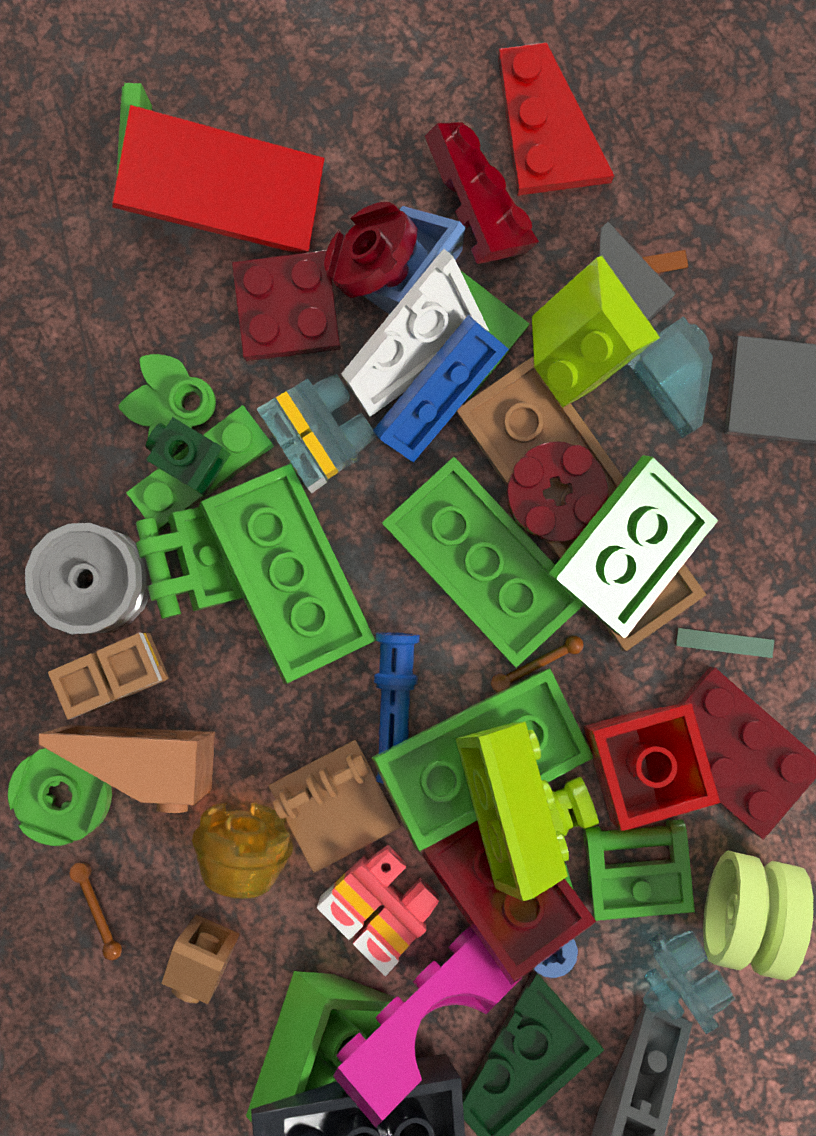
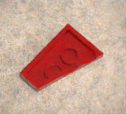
M547 42L499 49L498 63L517 196L612 183L614 174Z

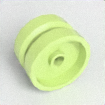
M726 851L720 857L713 871L704 908L703 938L708 961L714 965L742 970L750 963L753 971L759 975L784 981L794 977L804 961L813 924V892L811 880L806 870L802 867L777 861H771L763 867L760 859L757 857Z

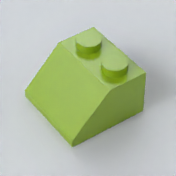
M603 256L593 260L532 316L534 368L562 408L592 392L660 338Z

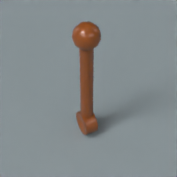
M576 635L569 636L564 645L506 675L503 673L495 674L491 679L493 690L499 693L510 687V683L568 653L579 654L584 647L583 640Z
M78 862L71 867L69 872L70 878L74 882L80 883L104 943L102 949L103 956L108 960H116L122 953V946L119 942L113 940L89 881L92 872L90 865L86 862Z

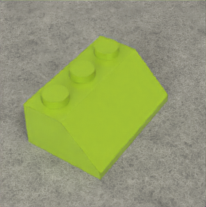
M526 721L509 723L455 738L495 889L521 901H526L538 896L568 877L564 864L565 861L569 860L568 847L563 834L559 830L555 831L550 813L551 810L555 809L554 796L549 783L546 780H541L536 761L541 758L540 745L534 731L527 729Z

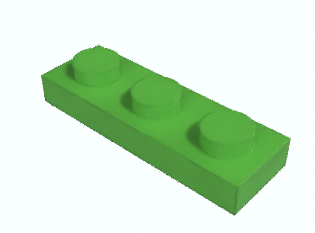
M243 405L203 435L223 446L231 454L205 496L159 468L126 492L145 519L155 518L159 533L170 525L168 521L170 514L192 509L274 447ZM186 447L174 456V459H184L189 453V447Z

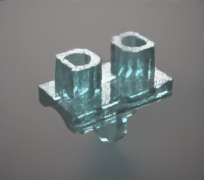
M689 930L667 941L661 932L651 938L649 942L655 950L653 953L654 958L668 978L663 979L656 968L649 970L644 975V978L651 987L643 998V1002L649 1011L659 1012L666 1009L670 1017L676 1020L685 1013L678 1002L682 998L706 1035L718 1028L719 1025L715 1015L733 1002L735 996L718 969L696 983L689 974V970L708 959L704 948L692 930Z

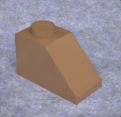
M195 915L174 944L161 984L172 988L173 995L185 1002L198 1003L201 1001L208 1004L220 982L240 934Z

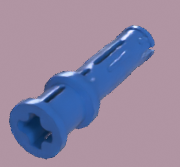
M400 632L376 633V641L380 643L379 673L374 674V683H376V688L381 689L378 754L407 740L409 737L410 690H414L415 685L418 684V676L413 674L414 645L419 643V634ZM378 772V775L376 776V781L379 783H383L381 776Z

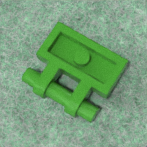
M200 507L170 514L168 521L172 533L159 535L155 518H147L135 523L140 541L136 542L139 558H145L152 583L148 586L151 601H157L161 619L181 614L176 597L179 594L188 592L193 611L243 598ZM177 550L184 576L171 579L165 552Z

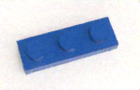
M468 315L374 428V433L381 441L414 462L509 349Z

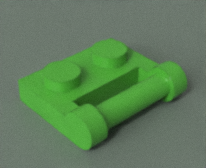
M683 819L667 820L666 826L632 828L625 831H601L599 826L583 829L591 911L596 921L695 912L688 837ZM667 845L670 848V859L605 865L604 851Z

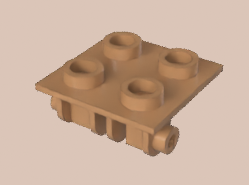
M356 739L268 785L276 799L273 801V806L281 820L286 819L313 873L401 827Z

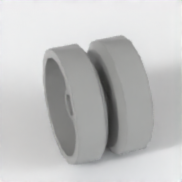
M92 523L66 524L47 533L33 548L25 568V590L34 612L50 627L69 634L112 633L131 624L145 609L150 596L148 586L152 583L145 558H139L136 543L125 534ZM88 574L94 577L91 586L87 585Z

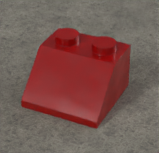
M691 703L631 712L583 726L589 749L594 757L592 759L610 821L621 831L720 803Z

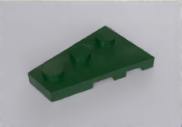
M533 970L462 1095L464 1121L477 1136H509L604 1051L601 1042L550 983L535 970Z

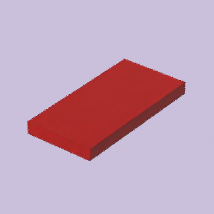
M130 105L112 208L297 254L308 253L324 157Z

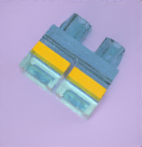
M337 374L323 379L313 386L309 379H306L257 408V411L311 493L326 484L327 480L339 471L359 461L356 453L363 450L376 437L375 432L362 413L341 426H338L332 417L331 412L351 400L349 392Z

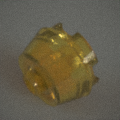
M226 803L217 804L205 810L201 815L200 826L192 835V844L203 883L213 892L231 898H254L267 893L273 887L293 852L290 832L284 827L285 818L281 820L274 809L256 803L251 804L250 811H226Z

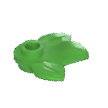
M150 354L140 358L141 371L147 385H143L133 391L119 404V410L131 421L144 427H150L149 437L152 430L159 423L167 426L172 417L190 428L205 423L214 413L216 398L212 388L202 379L190 377L185 366L178 359L161 354ZM190 395H198L200 397L199 406L195 410H186L184 406L186 398Z

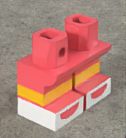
M389 845L375 853L369 860L362 856L320 896L317 909L348 940L354 936L353 945L385 977L399 962V957L410 944L427 931L426 919L439 902L438 893L422 878L404 895L391 883L406 868V863Z

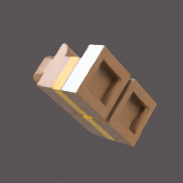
M137 633L96 651V653L88 654L48 672L67 720L82 714H89L169 679L150 633Z

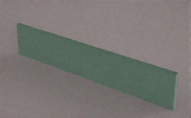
M678 628L676 646L773 658L774 640Z

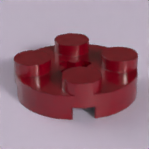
M378 202L361 209L350 219L355 225L345 236L338 230L325 254L324 268L327 274L333 279L335 285L349 298L370 294L384 285L390 288L395 287L406 278L409 272V267L406 263L414 251L418 228L407 214L400 211L395 204Z
M548 442L529 450L514 466L507 484V504L515 522L524 530L526 529L531 535L547 542L570 541L580 535L607 501V479L601 465L592 457L591 452L586 447L572 445L567 442ZM551 479H559L561 485H568L570 489V494L564 497L565 504L562 506H556L554 499H545L543 495V490L550 488Z

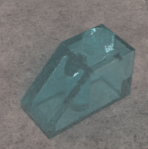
M683 316L658 334L660 338L628 363L682 438L703 425L713 355L708 350L710 344L704 332L697 325H690Z

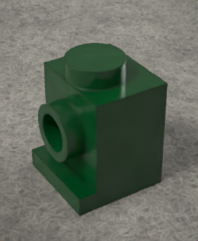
M172 417L167 426L159 423L150 433L145 448L151 451L146 459L148 462L204 496L231 455L223 446L213 442ZM180 443H186L189 447L188 455L182 460H175L173 454Z

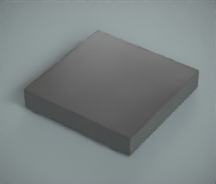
M737 336L733 340L724 434L816 444V344Z

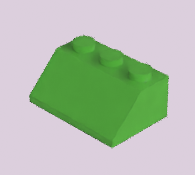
M294 971L246 1114L250 1122L252 1123L251 1109L336 1082L337 1080L333 1075L342 1064L336 1055L358 1033H361L367 1040L381 1026L375 1019L376 1016L395 997L336 974Z

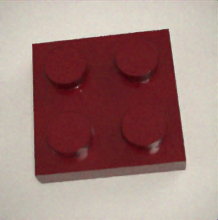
M327 250L232 262L243 357L246 361L341 350L332 278L324 268Z

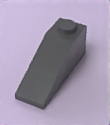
M644 1003L600 1104L591 1136H665L692 1022L652 1003Z

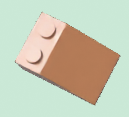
M67 725L39 734V745L141 803H157L156 811L187 812L188 805H195L212 790L215 732Z

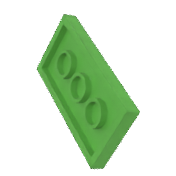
M455 457L449 460L382 522V525L515 668L583 606L548 575L555 564Z
M292 464L283 466L201 501L199 506L284 685L375 641Z
M550 668L543 669L372 757L416 850L420 852L477 821L455 738L509 723L526 721L527 729L533 730L537 736L541 758L536 761L541 780H546L547 782L594 758Z

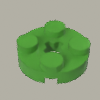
M46 748L38 750L18 765L11 777L8 788V803L10 810L14 809L15 815L20 821V824H18L19 828L32 840L50 846L69 844L90 834L105 819L112 800L111 785ZM61 782H64L68 785V791L72 793V800L66 801L61 807L54 805L55 796L49 793L50 786H59Z

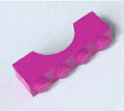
M470 926L449 946L454 955L442 967L434 960L415 978L413 983L418 990L405 1003L397 996L376 1016L375 1019L381 1026L367 1040L361 1033H358L336 1055L342 1064L337 1068L333 1077L375 1127L422 1081L415 1057V1038L421 1020L433 1010L448 1005H464L487 1014L519 982L518 980L514 984H510Z

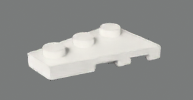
M445 249L440 252L341 373L358 402L370 417L407 390L468 315L489 331L454 257Z

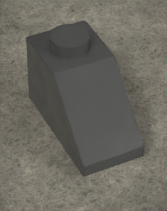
M609 222L601 227L594 242L593 260L603 256L644 316L650 321L666 307L676 293Z

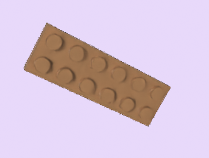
M534 356L467 401L455 413L506 486L514 466L529 450L544 443L558 441L567 442L572 445H581L591 452L592 457L599 462L605 473L608 485V498L624 479L572 404L562 408L534 368ZM551 479V486L547 490H543V495L545 499H554L556 506H562L565 504L564 497L570 494V489L568 485H561L559 479ZM576 538L565 542H545L557 559L560 560ZM683 564L625 638L614 633L605 624L604 626L621 650L626 652L706 596V593L686 565Z

